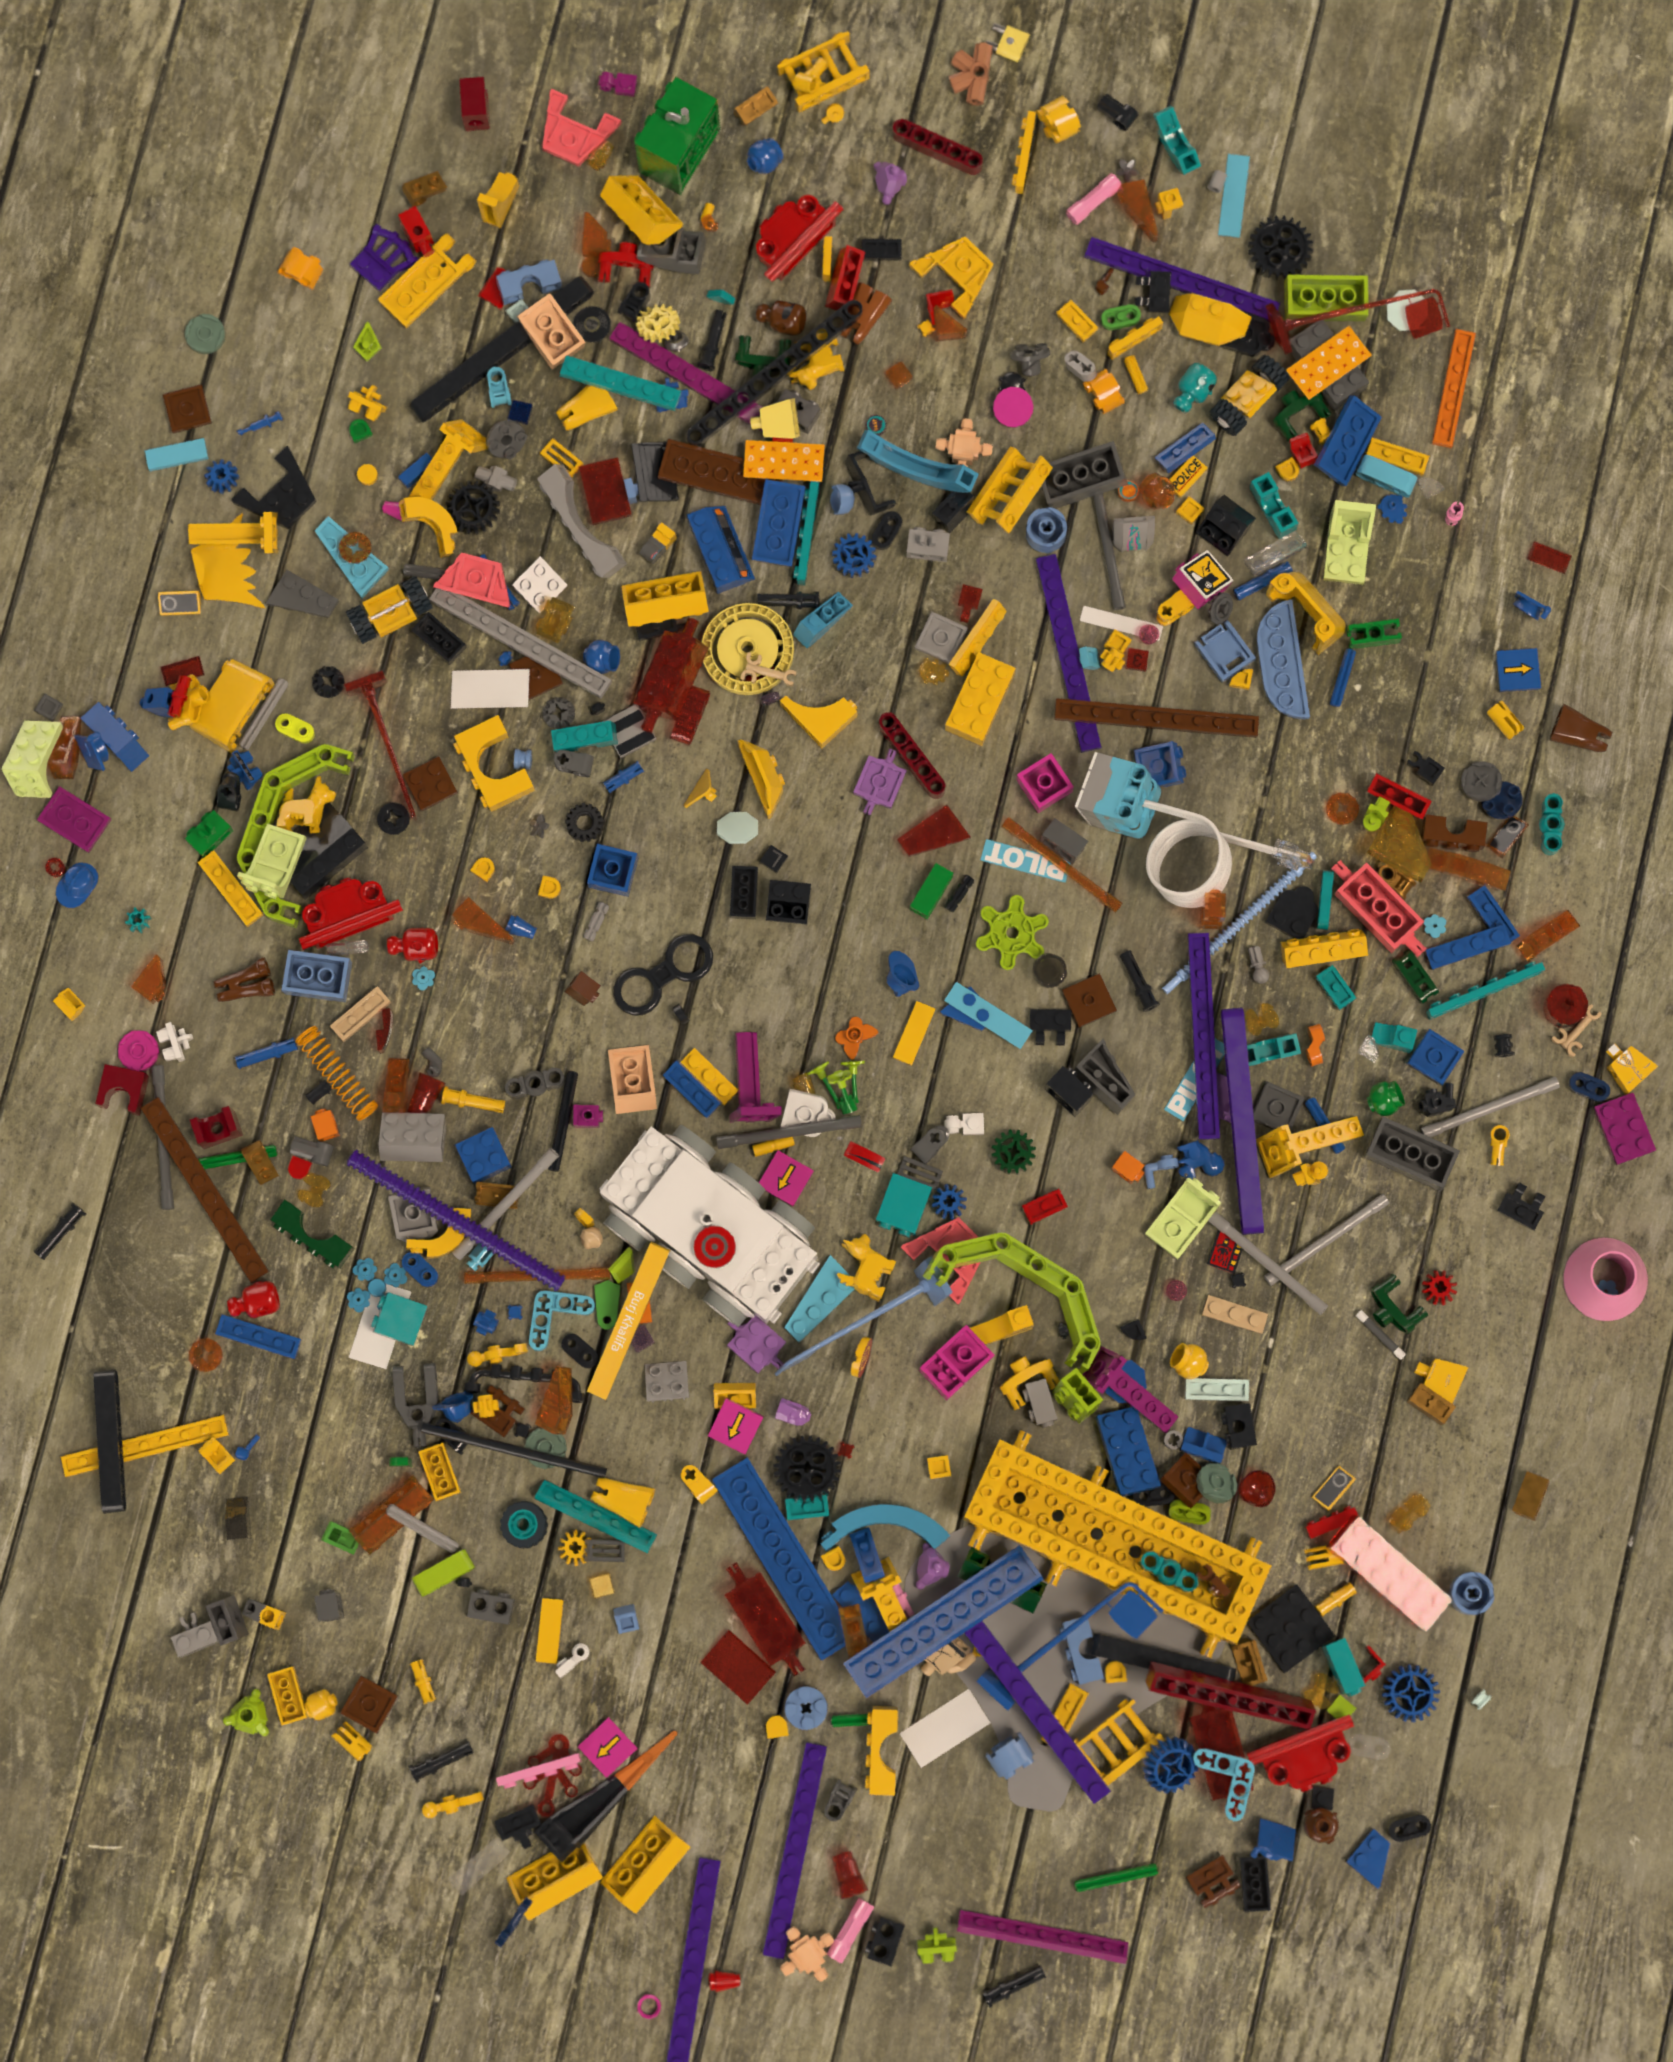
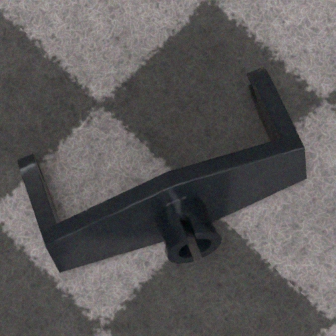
M858 451L849 454L845 459L852 478V482H848V487L853 489L854 494H859L870 516L893 508L897 504L895 500L876 505L868 482L856 462L869 455Z

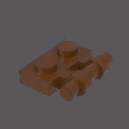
M490 1385L487 1392L493 1395V1400L501 1401L508 1408L505 1412L499 1408L498 1411H494L495 1416L479 1418V1413H474V1410L470 1414L505 1438L517 1422V1420L511 1417V1414L515 1411L521 1416L525 1408L519 1405L520 1402L516 1399L512 1400L505 1395V1391L502 1389H497Z
M1223 1855L1186 1876L1197 1896L1203 1892L1206 1893L1207 1897L1200 1901L1204 1908L1218 1904V1900L1227 1895L1231 1896L1235 1893V1890L1241 1887L1237 1879L1229 1883L1227 1878L1234 1873ZM1221 1882L1224 1887L1213 1893L1210 1888Z

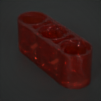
M694 685L689 687L670 739L689 746L691 745L708 703L710 691Z

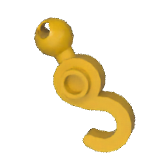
M516 1344L511 1348H500V1345L490 1346L488 1351L484 1353L472 1351L467 1356V1362L473 1367L480 1366L483 1361H490V1364L503 1362L502 1358L528 1353L527 1344Z
M482 1791L455 1798V1795L442 1798L443 1802L441 1803L427 1802L424 1804L422 1814L427 1818H434L438 1812L446 1811V1815L459 1811L458 1807L482 1801L484 1797Z

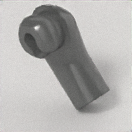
M428 1047L422 1053L429 1060L427 1074L430 1077H438L442 1072V1059Z

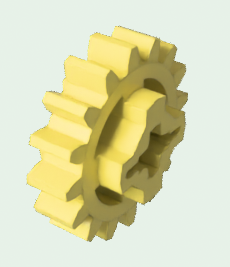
M655 304L653 309L647 307V312L641 311L642 317H637L638 323H636L639 336H643L645 341L650 338L651 343H654L657 339L661 343L663 338L670 340L669 335L675 336V330L680 329V319L677 311L673 310L672 306L666 308L665 304H662L661 307Z

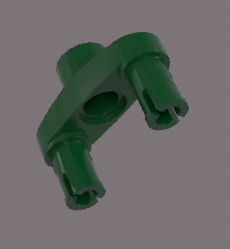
M740 335L738 352L735 353L734 362L742 367L753 369V378L791 347L792 341L786 339L784 347V339H779L778 355L776 357L749 354L752 337L746 336L745 340L744 335ZM790 357L785 359L787 365H791Z
M1295 389L1281 398L1286 408L1272 421L1276 428L1279 427L1287 442L1298 436L1289 420L1290 417L1301 410L1312 406L1320 419L1328 418L1332 415L1323 402V396L1320 392L1311 399H1308L1306 396L1300 397Z
M1391 1274L1381 1284H1376L1371 1288L1372 1297L1379 1307L1373 1313V1317L1383 1328L1392 1323L1405 1334H1410L1415 1330L1417 1324L1428 1317V1313L1425 1311L1419 1316L1418 1314L1424 1308L1418 1306L1410 1315L1404 1316L1388 1297V1294L1401 1284L1399 1279L1391 1283L1397 1277L1395 1274Z

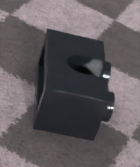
M1250 1403L1224 1407V1412H1221V1420L1223 1425H1227L1228 1433H1224L1226 1446L1230 1445V1450L1256 1446L1257 1440ZM1239 1421L1243 1424L1242 1432L1237 1433L1233 1430L1232 1425L1234 1422Z

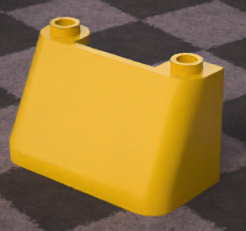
M1281 573L1270 581L1266 596L1272 602L1276 599L1286 601L1295 598L1315 620L1316 624L1313 634L1316 637V641L1312 648L1318 655L1345 633L1346 624L1344 620L1302 573Z
M234 659L227 660L221 668L222 673L209 691L210 701L202 705L198 722L189 726L193 731L231 754L238 746L234 742L237 737L240 738L242 735L240 731L261 699L264 701L266 698L264 693H270L275 685L270 677Z

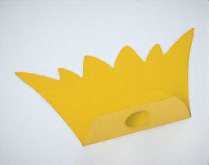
M243 513L236 517L231 523H241ZM200 544L191 549L199 587L204 600L231 601L266 608L261 601L248 592V590L255 589L256 587L249 582L243 581L256 573V570L241 564L249 556L251 549L236 548L239 544Z

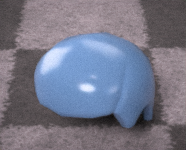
M844 484L832 486L833 491L830 502L834 514H847L854 506V492Z

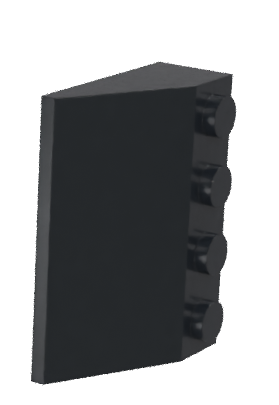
M330 802L324 805L319 825L320 833H310L309 826L305 825L298 826L293 831L307 838L290 883L305 900L368 848L363 839Z

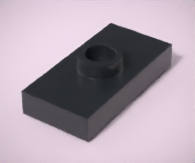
M862 239V251H865L863 261H902V239Z

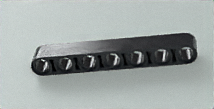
M116 1369L94 1372L93 1380L101 1508L104 1514L126 1511V1490L119 1378Z
M1099 1634L1094 1635L1090 1655L1149 1669L1151 1662L1230 1681H1235L1237 1669Z

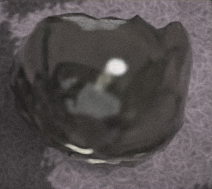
M1045 953L1039 956L1033 963V978L1037 984L1044 988L1058 987L1067 977L1068 972L1065 961L1058 955Z

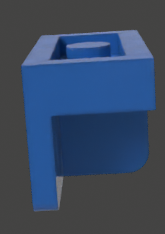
M1188 1427L1180 1451L1221 1464L1226 1443L1225 1439L1211 1435L1209 1432L1205 1433Z

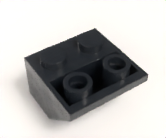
M1223 495L1214 503L1196 533L1229 556L1248 532L1256 517L1229 497Z
M770 880L766 921L807 925L811 884Z

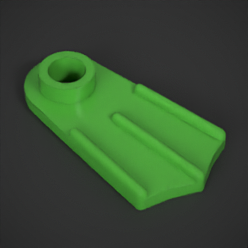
M609 1280L594 1285L597 1320L599 1326L605 1330L612 1329L617 1322L621 1287L619 1284ZM605 1317L611 1318L609 1324L603 1322Z

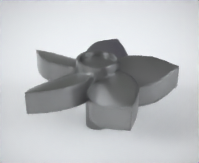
M1120 159L1121 169L1116 174L1124 175L1128 183L1131 175L1139 174L1134 169L1136 161L1131 160L1127 162L1124 159Z
M540 814L537 820H530L531 826L534 827L530 835L535 836L538 834L540 838L544 837V830L548 829L550 825L545 822L543 814Z

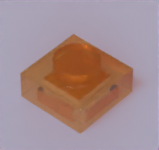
M902 361L885 371L886 377L896 390L913 379V376Z

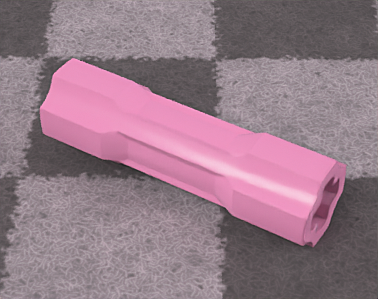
M1110 173L1097 187L1066 210L1068 218L1075 225H1078L1090 212L1122 188L1120 180Z
M858 1898L847 1921L826 1955L841 1964L843 1963L850 1951L851 1945L870 1916L874 1906Z

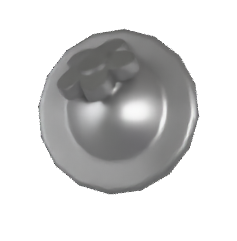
M675 331L676 335H669L670 340H665L664 344L669 350L681 351L682 348L688 345L689 338L684 332Z

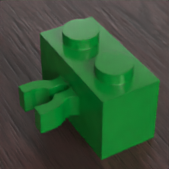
M214 810L211 813L207 812L201 818L202 822L197 827H192L186 833L187 837L185 840L203 858L215 850L234 831Z

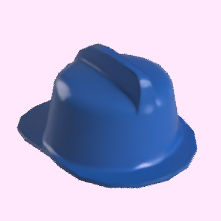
M77 863L67 870L56 888V897L61 905L67 908H75L85 902L98 883L96 869L88 863Z
M900 951L891 952L888 957L890 971L886 981L894 991L895 996L900 997L909 991L918 990L920 985L912 960Z
M470 1392L453 1394L434 1405L432 1409L442 1410L448 1420L458 1423L471 1413L473 1394Z

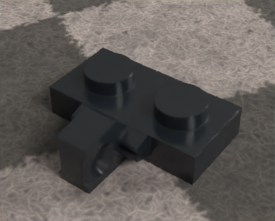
M534 1805L494 1821L501 1841L503 1842L513 1837L515 1842L520 1840L523 1850L533 1847L529 1838L533 1834L531 1829L541 1825Z

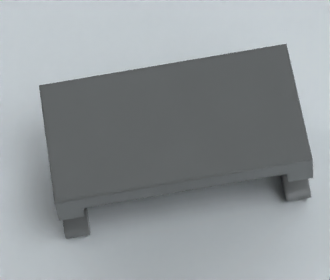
M1054 818L1042 834L1039 842L1073 865L1085 849L1084 847L1087 845L1088 840Z

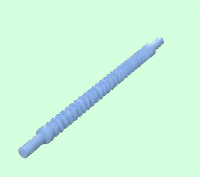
M1313 852L1308 854L1312 862L1317 858ZM1311 863L1294 864L1290 868V872L1286 871L1287 875H1282V879H1278V883L1273 884L1274 887L1270 886V890H1266L1265 895L1261 894V899L1257 898L1256 903L1252 902V907L1248 906V910L1243 911L1244 914H1239L1240 918H1235V922H1231V926L1226 927L1227 930L1223 929V933H1219L1218 938L1214 937V942H1209L1210 955H1214V951H1219L1218 948L1223 947V943H1227V939L1231 940V936H1235L1236 931L1240 932V927L1244 928V924H1248L1249 919L1253 920L1252 916H1257V912L1262 911L1261 908H1266V904H1270V900H1274V896L1278 897V893H1282L1283 888L1287 889V884L1291 885V881H1295V877H1300L1303 874V870ZM1189 961L1188 965H1184V969L1180 968L1176 972L1177 975L1162 988L1166 994H1169L1179 983L1185 982L1189 978Z

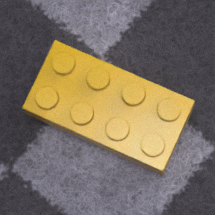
M444 1443L419 1451L436 1502L462 1493Z
M292 1666L267 1674L281 1726L309 1718L305 1710V1703L295 1667Z

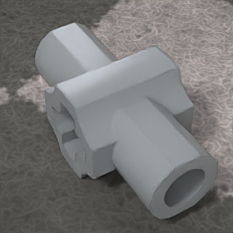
M479 466L475 473V479L484 481L488 488L492 487L493 491L501 492L502 488L514 491L517 485L516 478L507 476L508 472L497 466H491L490 469Z

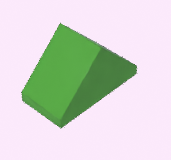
M330 1521L321 1540L354 1555L363 1535Z

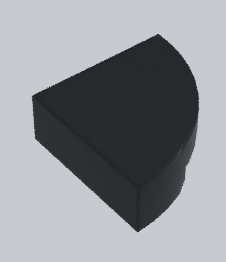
M1139 1319L1119 1327L1121 1332L1132 1340L1147 1339Z

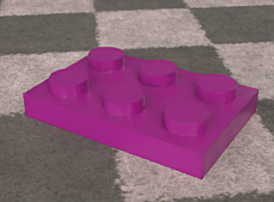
M60 786L37 819L38 822L90 853L112 820Z
M1634 1093L1594 1107L1616 1166L1656 1151Z

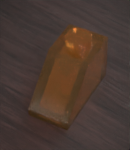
M585 212L582 242L583 257L599 258L600 253L611 252L612 239H608L607 231L589 212Z
M157 954L131 986L153 1005L156 1001L160 1002L165 996L164 991L166 990L164 964Z

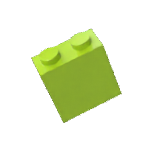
M1077 1368L1062 1378L1052 1392L1056 1402L1063 1405L1067 1409L1069 1417L1077 1421L1078 1424L1093 1414L1103 1401V1398Z

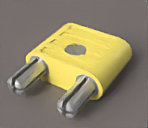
M994 23L992 29L1002 33L1003 36L999 45L988 40L986 43L993 46V50L996 51L997 55L1018 63L1030 34L1011 26L1004 27Z

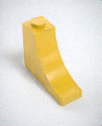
M499 172L490 190L486 194H479L477 202L483 222L499 228L502 227L519 188L516 176L508 172L505 174Z
M786 695L780 700V706L821 749L858 716L857 706L850 699L847 701L844 697L834 704L820 708L799 705Z
M1025 1305L1007 1311L997 1318L973 1326L970 1329L985 1345L1032 1330L1034 1324L1028 1306Z

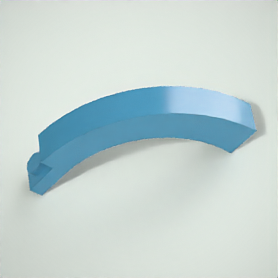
M870 430L864 431L857 446V449L870 456L869 459L885 468L917 482L944 490L971 492L979 475L963 464H944L912 454L893 445Z
M873 1505L849 1512L833 1522L832 1526L836 1531L834 1533L829 1531L821 1538L823 1540L821 1546L827 1552L849 1533L875 1524H890L906 1528L919 1535L934 1549L950 1538V1534L935 1520L916 1510L897 1505Z

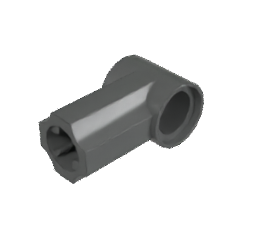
M295 1136L291 1144L290 1154L328 1167L334 1146L319 1141L312 1142Z

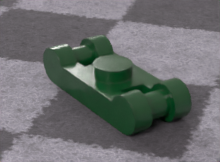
M1410 949L1406 950L1400 958L1396 957L1392 960L1393 965L1400 972L1421 1004L1425 1003L1430 996L1439 994L1438 988ZM1409 961L1412 966L1406 969L1404 964ZM1425 983L1427 989L1422 992L1419 986Z

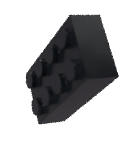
M429 611L411 629L415 636L449 665L467 648L466 644Z
M732 866L730 919L756 920L758 867Z
M1257 1856L1256 1858L1239 1857L1243 1912L1271 1911L1267 1858L1264 1856Z

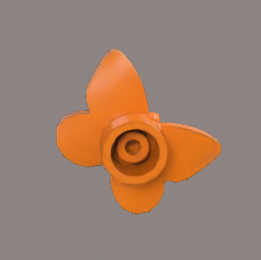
M853 1017L849 1021V1028L838 1032L835 1038L838 1044L844 1045V1051L849 1059L854 1060L858 1054L859 1045L863 1042L862 1040L871 1039L878 1035L879 1032L871 1025H863L859 1017Z

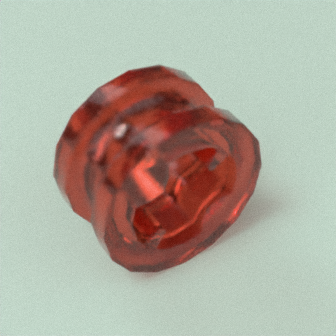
M51 858L46 862L45 869L50 876L60 877L65 872V865L60 859ZM56 863H59L58 867L60 868V870L58 872L56 870L52 872L53 869L51 868V865H56Z

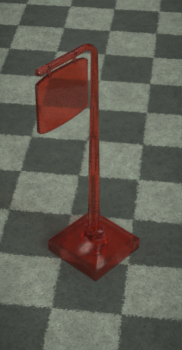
M382 670L345 683L344 686L349 696L364 694V697L368 699L410 810L411 818L416 821L417 817L375 697V690L388 683L386 675Z

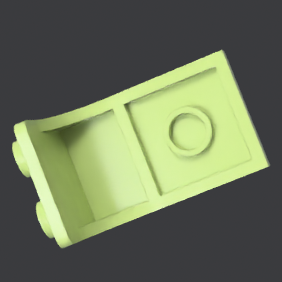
M24 720L1 769L15 795L50 798L52 796V791L47 782L46 768L49 757L63 729L61 722Z
M267 824L249 870L245 874L238 872L237 877L249 891L257 893L259 890L265 892L264 895L276 899L277 896L284 898L307 839L306 836Z
M1188 1177L1175 1196L1145 1233L1146 1236L1177 1260L1221 1204L1219 1201L1220 1197L1211 1190L1207 1192L1203 1189V1184L1194 1177L1192 1179Z

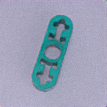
M1323 870L1317 929L1328 930L1334 877L1333 871Z

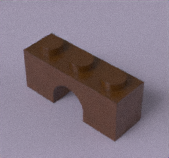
M1427 814L1424 817L1421 843H1426L1428 847L1443 845L1451 850L1467 848L1468 852H1479V850H1483L1485 847L1488 822L1467 820L1464 824V831L1461 834H1452L1446 827L1447 817Z

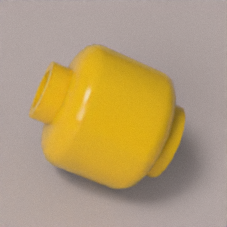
M323 1689L309 1695L304 1706L310 1718L320 1721L335 1713L338 1701L333 1693L331 1694L328 1690Z

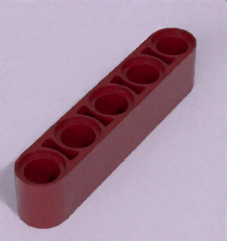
M898 119L893 123V138L898 143L969 175H977L982 171L983 158L979 152L906 119ZM903 128L906 132L898 133L897 130ZM921 136L924 140L919 142L915 138ZM938 144L941 145L942 148L936 150L933 148V146ZM956 152L960 154V157L954 158L951 154ZM977 161L979 164L976 166H971L969 162Z
M890 712L882 714L879 718V729L894 750L897 751V754L927 794L933 799L943 797L946 788L943 778L898 718ZM885 720H891L894 724L892 727L887 728L882 723ZM897 736H903L906 741L899 744L894 739ZM909 752H915L918 757L911 760L906 755ZM927 768L930 773L922 776L919 774V770ZM939 784L942 789L939 792H934L931 790V786Z

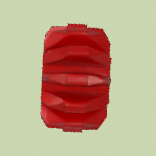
M1437 1270L1433 1271V1276L1427 1274L1426 1278L1428 1281L1422 1282L1423 1286L1428 1287L1422 1290L1423 1294L1429 1293L1425 1300L1429 1301L1431 1298H1434L1433 1305H1436L1439 1300L1442 1306L1446 1303L1445 1299L1451 1302L1453 1300L1451 1295L1457 1294L1456 1290L1451 1289L1457 1286V1282L1450 1283L1453 1276L1450 1275L1445 1278L1446 1271L1444 1270L1440 1276ZM1439 1283H1441V1287L1444 1289L1440 1293L1437 1292L1438 1289L1435 1287Z

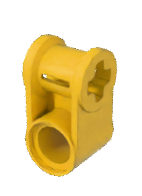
M1179 590L1159 606L1156 620L1160 625L1168 626L1181 616L1189 613L1195 606Z
M687 1465L682 1469V1481L702 1505L718 1492L715 1486L697 1467ZM686 1470L690 1472L694 1470L696 1472L694 1480L691 1478L685 1479L687 1475Z

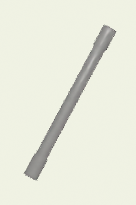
M1552 1077L1532 1087L1441 1122H1435L1422 1127L1420 1130L1422 1134L1431 1138L1456 1126L1534 1096L1558 1089L1560 1085L1557 1078Z
M549 1148L537 1161V1164L480 1223L483 1229L486 1227L488 1231L541 1173L549 1168L559 1157L555 1150ZM470 1237L463 1239L452 1251L453 1255L457 1259L462 1260L474 1247L476 1241H471Z
M1382 1193L1363 1209L1279 1266L1289 1273L1366 1218L1390 1204L1388 1199ZM1271 1272L1264 1275L1265 1280L1270 1286L1279 1281Z
M1215 1212L1208 1221L1213 1226L1226 1234L1294 1291L1320 1316L1328 1308L1325 1302L1295 1280L1232 1227L1220 1214Z

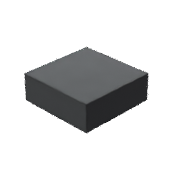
M44 694L34 711L53 722L63 704Z

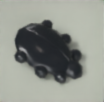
M1009 372L998 378L1001 382V386L998 387L999 391L1009 387H1019L1025 390L1023 383L1026 382V378L1021 377L1018 373Z

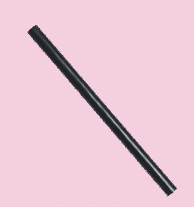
M423 1422L421 1433L600 1478H605L607 1468L425 1422Z

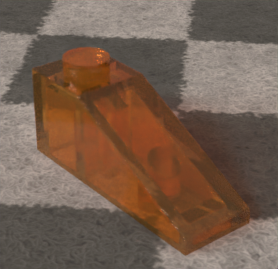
M1145 179L1121 184L1120 191L1118 192L1119 203H1123L1124 210L1153 243L1157 242L1158 231Z
M61 716L60 722L63 729L47 764L54 779H74L79 761V746L74 736L81 735L82 719L81 716Z
M469 897L452 914L455 919L453 923L461 931L466 929L469 933L512 945L515 942L509 933Z
M859 1604L838 1608L849 1659L868 1647Z

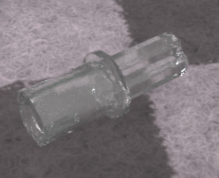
M345 940L343 943L327 944V952H329L328 955L330 956L346 955L348 957L350 954L369 951V944L366 940L353 942Z

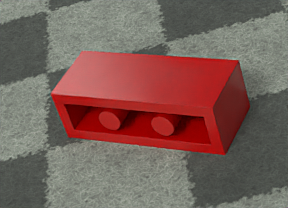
M846 245L839 251L825 307L837 311L848 301L854 299L865 251Z
M1377 772L1367 789L1368 793L1378 798L1382 797L1389 801L1390 804L1420 819H1423L1432 802L1431 799Z

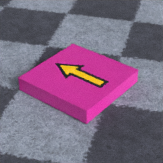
M778 1150L759 1184L769 1194L794 1207L814 1170Z
M726 1398L708 1436L746 1454L764 1416Z
M609 1717L578 1746L606 1778L638 1749Z

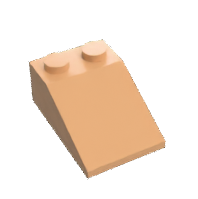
M550 293L517 316L539 353L552 370L564 362L566 355L573 356L585 347L586 342Z
M649 1045L608 1050L616 1114L657 1109Z

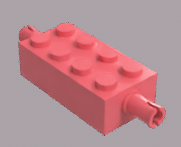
M1341 860L1331 868L1344 881L1343 885L1336 891L1335 896L1391 954L1402 944H1405L1417 958L1427 949L1414 936L1424 921L1368 863H1365L1356 873H1352Z

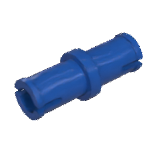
M636 761L623 771L620 769L618 774L603 783L609 793H611L623 784H629L631 779L643 773L644 770L639 762Z

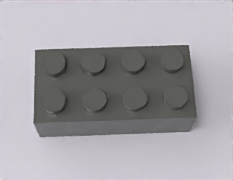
M1320 319L1290 339L1287 349L1298 362L1335 335L1324 320ZM1356 366L1320 393L1331 409L1335 411L1346 403L1350 395L1358 396L1365 391L1369 381L1359 367Z
M1112 441L1049 462L1053 469L1043 482L1042 487L1049 507L1057 509L1126 486L1128 482L1117 446Z
M1382 1117L1364 1158L1441 1191L1444 1189L1460 1150Z

